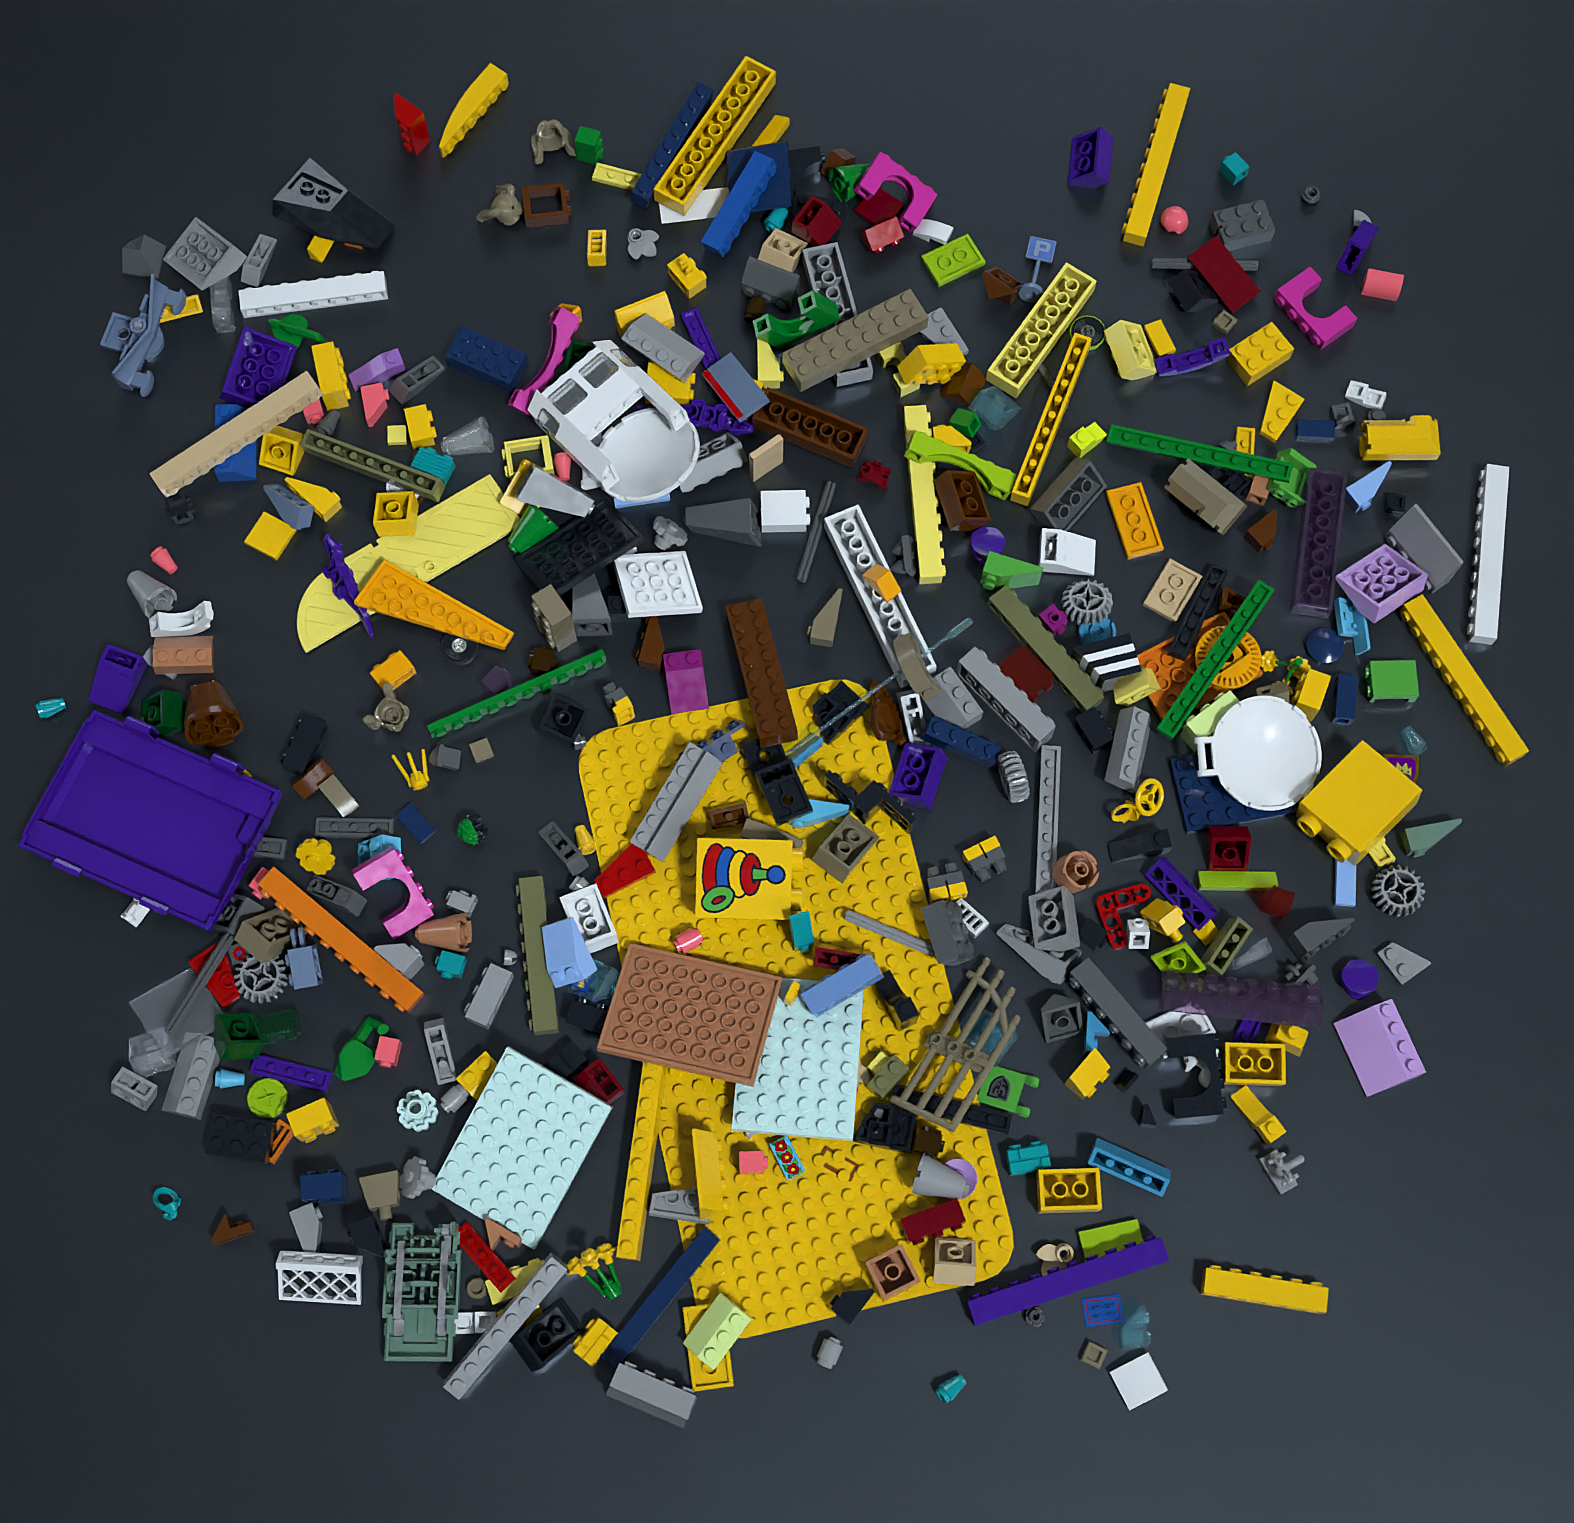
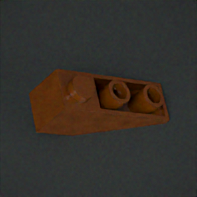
M647 616L645 625L648 626L646 632H642L641 642L643 644L642 648L637 650L636 660H638L639 667L661 672L664 662L663 654H666L657 616Z

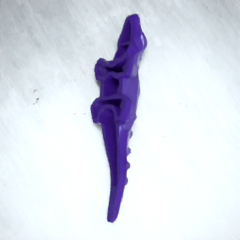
M703 399L693 400L691 404L680 405L686 410L689 421L694 427L700 426L715 432L726 429L733 435L751 433L754 427L744 420L739 423L735 417L727 416L728 408L724 404L712 407L706 405ZM637 406L638 411L648 409L643 406Z
M326 534L323 539L327 555L329 556V565L323 567V573L327 579H331L334 585L333 594L338 600L344 599L361 618L368 636L373 638L374 631L370 621V614H368L366 608L354 604V600L360 592L357 588L358 584L353 577V571L343 558V546L340 542L333 540L330 534Z

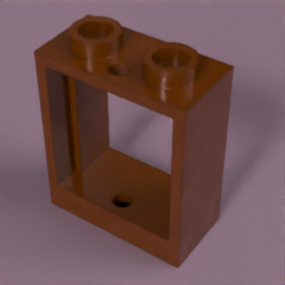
M564 182L521 187L527 228L569 223L568 216H572L571 205H567L566 201L570 200L569 189H565ZM561 195L563 211L532 214L530 198Z

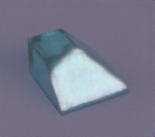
M593 960L597 971L584 979V984L589 990H578L576 986L579 981L571 985L568 991L589 1001L597 1002L613 997L620 973L612 966Z

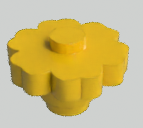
M305 839L296 849V857L300 859L299 863L306 871H313L316 875H325L335 865V857L331 854L332 847L327 840Z

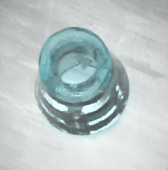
M1411 726L1402 730L1401 733L1410 753L1419 755L1427 749L1426 741Z

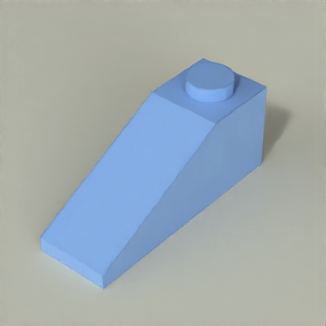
M1391 461L1383 464L1345 489L1342 497L1355 513L1360 509L1364 511L1371 506L1370 502L1392 464Z

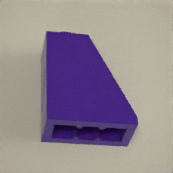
M1363 219L1335 268L1352 276L1372 243L1379 227Z

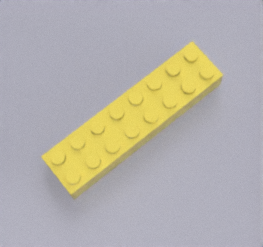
M1066 262L987 371L986 380L1012 397L1017 398L1092 295L1097 281Z

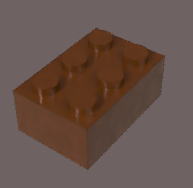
M947 470L934 480L950 531H976L991 521L975 471Z

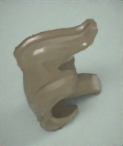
M555 119L548 122L546 120L541 121L537 127V133L532 135L531 147L535 157V164L538 165L543 162V151L558 150L562 146H564L570 156H577L571 134L566 128H563L559 121Z
M511 183L501 186L497 185L495 192L498 195L493 200L490 210H482L476 216V219L483 222L488 219L497 218L500 223L509 226L518 221L519 215L523 213L524 209L514 196L515 188Z
M387 682L384 683L382 688L385 698L376 707L374 716L368 714L362 720L370 729L377 730L380 727H385L390 731L398 732L401 731L404 722L407 721L410 711L406 705L396 699L393 686Z

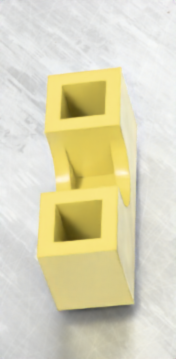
M901 342L875 354L883 368L889 365L898 366L907 357ZM900 372L893 374L892 384L900 398L920 389V385H906Z

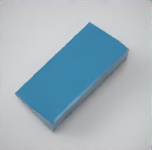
M813 735L787 756L788 759H792L795 769L823 746V738Z

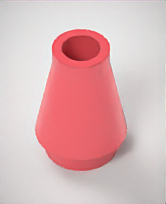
M567 453L555 454L553 462L559 478L564 481L570 480L571 457Z
M160 546L151 553L152 561L169 574L177 570L178 567L166 548L164 549Z

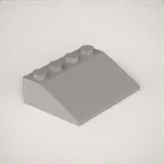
M195 217L163 260L199 289L204 290L236 272L247 256Z
M1417 504L1413 505L1385 536L1390 547H1393L1396 552L1428 574L1424 589L1428 590L1430 594L1449 583L1463 564V560Z

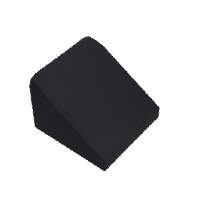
M1124 1070L1113 1084L1122 1093H1125L1139 1078V1075L1135 1072Z
M1144 1104L1141 1107L1139 1125L1140 1127L1154 1129L1157 1126L1149 1105Z

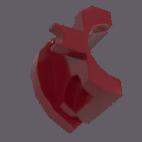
M874 460V463L864 461L861 472L855 480L862 484L869 482L875 484L880 490H887V482L891 470L881 466L882 462Z

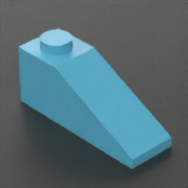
M809 799L813 813L789 821L788 824L794 828L809 827L847 815L849 805Z

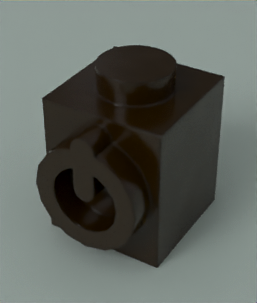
M541 646L540 648L535 647L534 651L530 652L528 669H531L532 675L541 676L556 668L558 658L555 657L554 650H551L550 647Z
M923 1126L922 1129L918 1130L913 1151L921 1153V1157L923 1155L932 1158L933 1156L937 1157L939 1152H943L945 1141L942 1140V1131Z

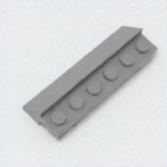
M689 742L631 838L630 843L663 863L721 767L722 762L709 752Z

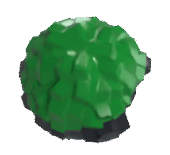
M467 815L459 823L457 836L463 842L468 843V845L480 844L488 835L489 828L482 830V824L477 823V821L483 819L480 815Z

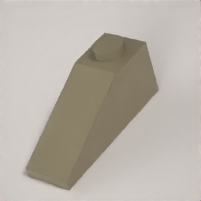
M839 588L815 617L813 626L808 627L807 637H810V644L826 647L833 646L843 589Z

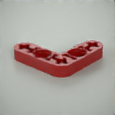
M1134 885L1101 895L1097 899L1095 904L1102 927L1108 931L1106 938L1112 949L1121 950L1127 942L1117 910L1146 902L1151 895V890L1147 885ZM1139 889H1141L1142 892H1146L1144 898H1142L1141 895H1138L1134 897L1135 901H1133L1132 895L1137 894L1139 892ZM1120 894L1127 895L1128 902L1125 904L1120 903L1118 896ZM1112 897H1114V903L1109 904L1107 909L1104 906H1100L1102 900L1110 902ZM1114 918L1117 923L1116 926H1107L1106 919ZM1117 929H1119V931L1116 932L1117 938L1122 939L1120 945H1118L1117 942L1113 943V940L1115 939L1114 931H1116Z

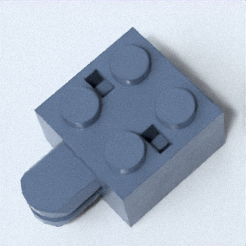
M300 927L298 928L299 948L295 928L290 929L293 949L287 950L288 954H285L286 964L291 969V974H289L290 985L294 986L295 990L323 984L317 945L307 946L304 929Z

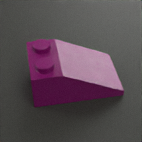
M701 649L663 654L671 715L709 709Z

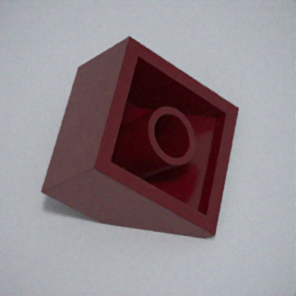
M1209 826L1207 838L1209 871H1248L1251 835L1247 826Z

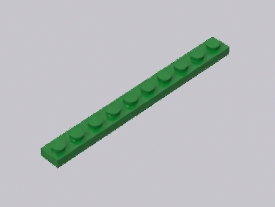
M1111 424L1107 444L1185 461L1190 459L1194 463L1289 483L1293 463L1113 424Z
M1258 580L1156 730L1171 740L1174 739L1275 589Z
M601 649L433 722L427 725L432 738L435 736L441 737L451 729L456 730L463 727L467 722L478 721L483 715L488 713L494 714L499 711V708L512 706L522 698L528 699L540 690L546 691L554 684L567 682L570 677L575 675L581 676L593 667H601L607 662L605 653Z

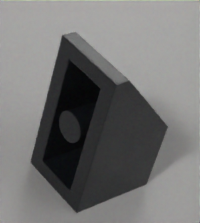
M873 1289L843 1292L840 1296L836 1294L829 1303L832 1306L830 1311L850 1326L875 1291Z

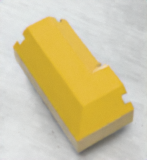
M1414 415L1407 422H1405V419L1364 420L1360 426V432H1363V435L1359 437V452L1363 460H1437L1441 454L1438 423L1436 419L1432 420V417L1429 415Z

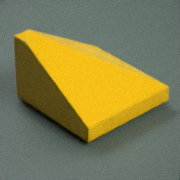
M1210 920L1201 930L1195 929L1193 933L1206 947L1215 939L1219 931L1213 921Z

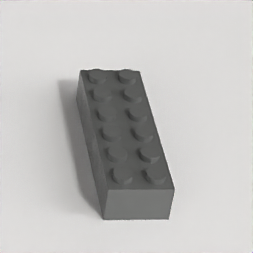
M1089 957L1070 972L1068 977L1070 980L1068 982L1074 991L1079 990L1083 995L1081 999L1087 1006L1091 1005L1096 1010L1094 1012L1096 1017L1101 1022L1104 1020L1108 1024L1107 1029L1114 1037L1117 1035L1122 1041L1120 1043L1127 1052H1132L1135 1056L1133 1059L1139 1067L1144 1066L1147 1069L1167 1051L1165 1045Z

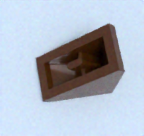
M843 148L831 150L820 174L829 180L830 169L837 166L851 165L856 157Z
M1227 586L1223 587L1218 596L1217 614L1225 611L1227 615L1234 616L1246 598Z

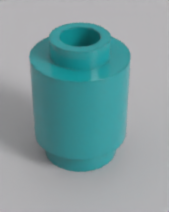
M785 208L773 209L764 221L766 230L770 233L775 228L780 230L788 220L789 212Z

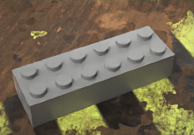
M974 647L958 661L956 674L1036 753L1042 745L1052 738L1056 727L1054 721L1049 716H1045L1041 712V708L1036 703H1032L1028 699L1027 694L1022 689L1019 690L1009 676L1005 677L1000 672V667L987 659L988 657L983 650H978Z

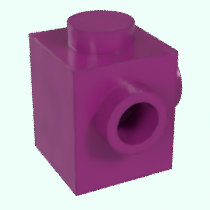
M1054 604L1039 614L1038 618L1042 622V626L1045 630H1049L1053 636L1056 634L1059 636L1066 630L1067 616L1062 610H1058Z

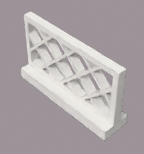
M280 1251L276 1261L279 1300L361 1305L362 1256ZM283 1270H292L295 1275L289 1278L284 1274ZM311 1271L315 1276L309 1279L303 1272ZM324 1273H333L336 1277L330 1281ZM356 1274V1279L351 1282L344 1275ZM298 1276L305 1282L302 1287H299L293 1281ZM318 1278L326 1283L321 1289L314 1283ZM339 1279L347 1285L342 1290L334 1284ZM289 1284L295 1292L284 1293V1288ZM310 1286L316 1293L309 1295L304 1289ZM330 1287L337 1294L328 1296L324 1291ZM351 1289L356 1293V1297H348L345 1292Z

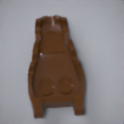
M872 680L869 683V689L872 696L871 727L873 733L879 741L890 739L894 740L897 745L903 746L906 743V738L902 732L903 719H900L901 712L896 710L898 703H894V697H889L887 693L889 685L887 683Z

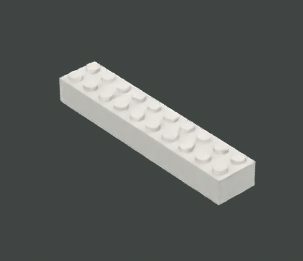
M859 505L824 518V529L900 688L909 685V682L898 662L893 640L909 632L919 644L920 654L930 675L935 674L937 666L901 592L886 603L862 577L875 564L887 569L889 567Z

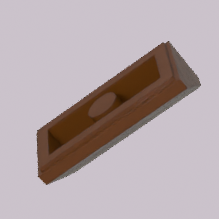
M745 800L707 808L712 830L745 823L746 819H749Z

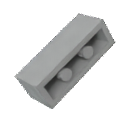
M492 963L489 968L486 967L481 976L483 980L474 989V999L472 1003L467 1004L464 1010L467 1021L488 1030L514 978L512 972Z

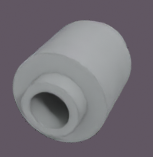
M458 1084L440 1098L442 1101L440 1106L447 1113L450 1111L455 1113L467 1101V1097L470 1094Z
M829 1337L828 1340L824 1339L817 1354L818 1359L816 1363L832 1369L833 1365H836L843 1348L840 1346L841 1341L833 1337Z

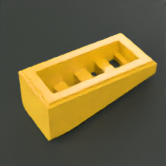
M588 230L587 259L589 266L606 265V230Z

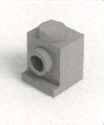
M453 890L446 897V905L450 910L457 913H467L469 915L467 917L470 918L478 899L476 895L472 894L470 898V894L459 890V892Z

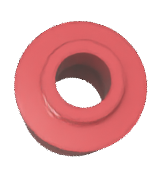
M696 927L675 936L676 941L673 943L678 952L682 951L685 954L700 946V943L704 940Z

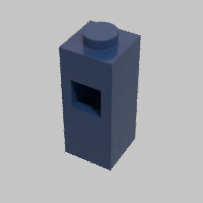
M1341 673L1336 677L1334 681L1331 723L1351 725L1354 721L1358 676H1352L1350 673Z

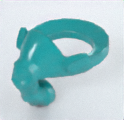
M160 1187L156 1189L152 1197L154 1204L160 1210L166 1212L163 1214L164 1219L170 1221L175 1219L181 1198H178L175 1191L170 1188ZM166 1194L172 1198V1202L164 1205L158 1201L157 1196Z

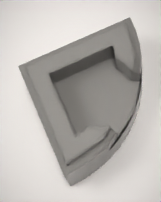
M1354 210L1353 229H1357L1363 219L1371 223L1369 217L1359 210Z

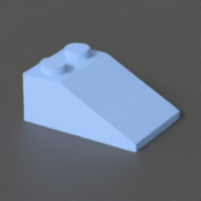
M573 917L542 927L547 971L555 988L584 980L597 971L596 965Z

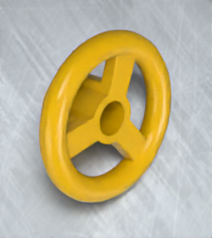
M1149 778L1140 784L1135 793V805L1140 814L1152 816L1160 809L1163 803L1164 790L1158 780ZM1153 784L1151 789L1145 788L1147 785ZM1158 790V799H1157V802H1156V804H1155V803H1154V798H1155V795H1154V794H1155V792ZM1141 803L1148 804L1150 810H1144Z

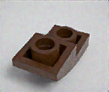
M320 758L307 768V772L292 783V787L305 800L318 789L322 782L334 773V770L323 758Z

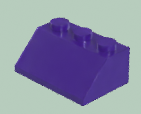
M1102 127L1072 137L1068 175L1069 185L1097 188L1109 183L1113 136Z
M905 743L889 794L891 796L895 795L900 801L911 806L931 809L948 757L938 747Z

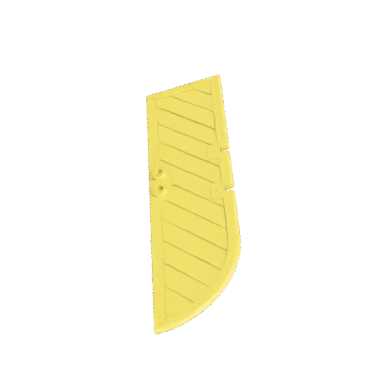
M489 474L418 515L415 535L382 536L376 540L378 543L376 547H373L370 543L344 559L345 563L353 571V577L358 584L359 592L362 591L384 559L420 580L428 582L512 533L521 518L516 512L499 503L503 492ZM323 572L306 589L297 612V632L305 653L362 621L344 599L338 600L333 594L334 585L331 579L325 577ZM367 609L368 614L372 615L375 613V611Z

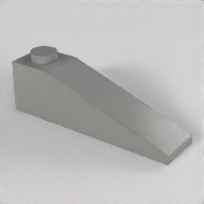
M1005 924L997 931L998 936L1042 976L1048 978L1053 983L1061 984L1068 978L1082 953V950L1078 948L1063 952L1036 949L1034 937L1030 935L1028 930Z

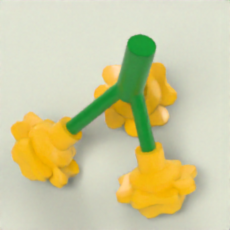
M1266 650L1261 655L1260 667L1263 668L1264 672H1272L1273 668L1278 665L1288 666L1287 670L1289 672L1282 682H1287L1289 695H1293V688L1289 686V679L1291 676L1300 679L1302 673L1306 674L1308 669L1311 668L1308 665V660L1297 656L1296 659H1291L1290 662H1283L1277 659V655H1274L1275 652L1273 650ZM1276 681V683H1272L1271 685L1277 684V683H1282V682Z

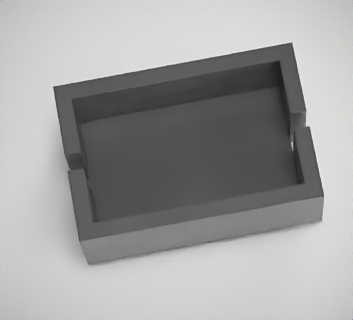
M1264 199L1215 211L1212 213L1209 222L1214 237L1217 236L1228 251L1271 241L1275 232V227L1271 217L1268 216L1269 212Z
M940 900L921 908L938 964L956 966L975 958L973 954L974 947L969 941L967 935L968 928L963 922V912L958 903Z

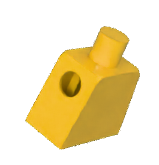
M1280 1020L1271 1024L1265 1042L1285 1044V1051L1300 1057L1309 1032L1285 1020Z

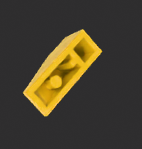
M289 477L284 479L287 487L298 497L313 505L314 512L325 522L342 508L340 504L341 499L334 491L331 493L324 487Z

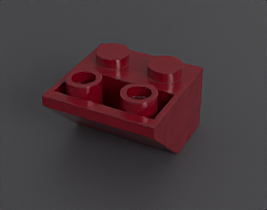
M812 195L792 221V233L815 247L826 245L842 222L827 203Z
M601 1058L590 1064L572 1081L573 1084L609 1105L625 1093L623 1087Z

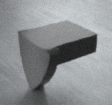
M1349 403L1331 406L1330 411L1333 421H1335V429H1344L1356 425Z
M439 744L433 749L428 760L433 766L458 770L461 751Z

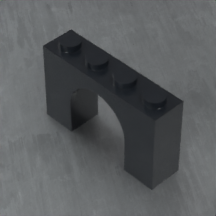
M1214 1033L1165 1038L1168 1058L1197 1057L1207 1064L1211 1073L1210 1083L1202 1093L1194 1096L1173 1098L1175 1119L1224 1114L1223 1109H1227L1226 1097H1222L1221 1089H1225L1224 1078L1219 1077L1218 1069H1222L1221 1057L1216 1055V1049H1220L1219 1038L1214 1037Z

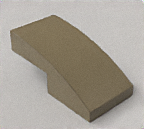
M331 775L318 786L343 818H346L359 807L357 802L334 775Z

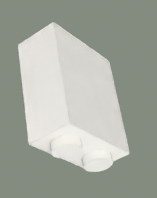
M805 490L761 491L762 533L806 532V525H810V514H806V508H809V497H806Z

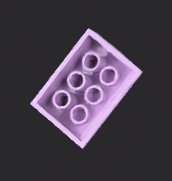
M1384 544L1338 574L1335 579L1357 610L1370 621L1376 623L1422 592L1428 574Z
M1392 999L1333 1023L1366 1097L1417 1078L1426 1072Z

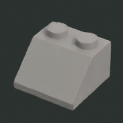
M405 943L381 945L374 948L379 956L409 981L424 965L421 959L423 956L413 945L408 947Z

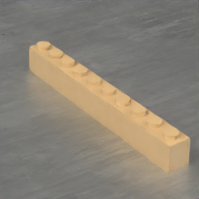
M305 371L149 474L166 498L174 495L185 485L191 484L197 477L208 473L217 464L223 463L226 458L238 453L246 445L255 442L263 434L269 433L275 426L284 423L295 413L301 412L310 403L316 402L323 394L308 371Z

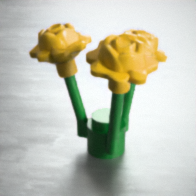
M605 1243L597 1247L596 1250L587 1248L581 1253L580 1259L575 1256L574 1259L572 1258L568 1262L567 1276L579 1274L588 1280L602 1297L606 1296L608 1300L614 1299L622 1292L619 1287L621 1282L617 1278L612 1264V1255L617 1250V1247H612L610 1243ZM599 1258L604 1259L605 1264L608 1265L613 1280L611 1278L607 1280L599 1268ZM591 1266L593 1270H596L604 1282L601 1285L602 1287L587 1274L583 1267Z

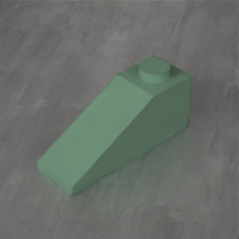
M1461 818L1405 829L1400 835L1406 856L1413 855V857L1425 855L1427 850L1462 823Z

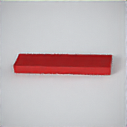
M468 1222L459 1228L460 1246L500 1293L503 1292L516 1280L514 1275Z

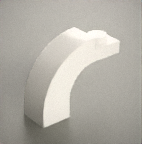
M203 601L194 609L183 613L157 612L149 619L151 637H183L210 628V621L213 620L214 614L211 602Z

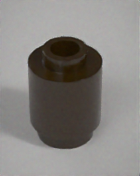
M759 296L750 298L744 311V320L747 323L753 325L754 320L763 316L767 307L763 298Z

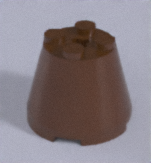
M218 680L192 685L189 688L184 720V733L188 742L193 745L195 743L206 745V748H217L235 741L234 737L243 732V720L226 688Z

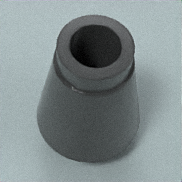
M331 409L317 423V432L326 436L332 435L340 413Z

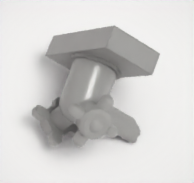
M1276 1149L1258 1160L1279 1195L1298 1185L1296 1179L1299 1178L1298 1173L1292 1175L1290 1170L1304 1162L1305 1159L1302 1155H1298L1285 1163L1282 1158L1286 1156V1153H1279Z

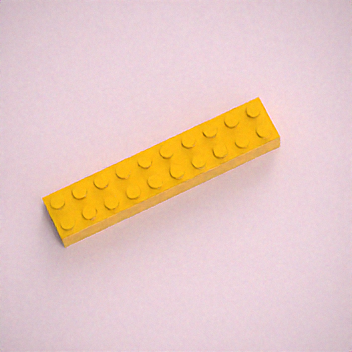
M748 56L744 57L654 187L655 201L683 216L687 214L726 157L727 151L731 150L776 84V71Z

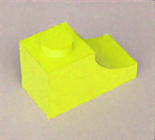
M1094 422L1086 428H1080L1071 435L1067 447L1076 457L1081 458L1103 441L1107 434Z

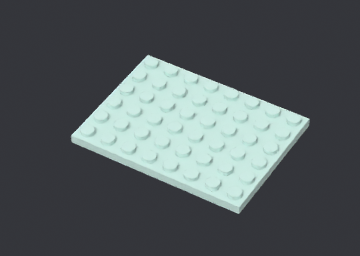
M783 978L754 1087L736 1083L732 1131L853 1141L864 990L816 1018L811 1014L801 994L805 992V988L813 984L816 986L822 981ZM793 981L800 984V991L793 1005L788 1006L784 1004V999Z
M507 1047L438 1173L432 1190L484 1221L489 1218L522 1238V1243L534 1250L538 1246L613 1106L513 1048Z

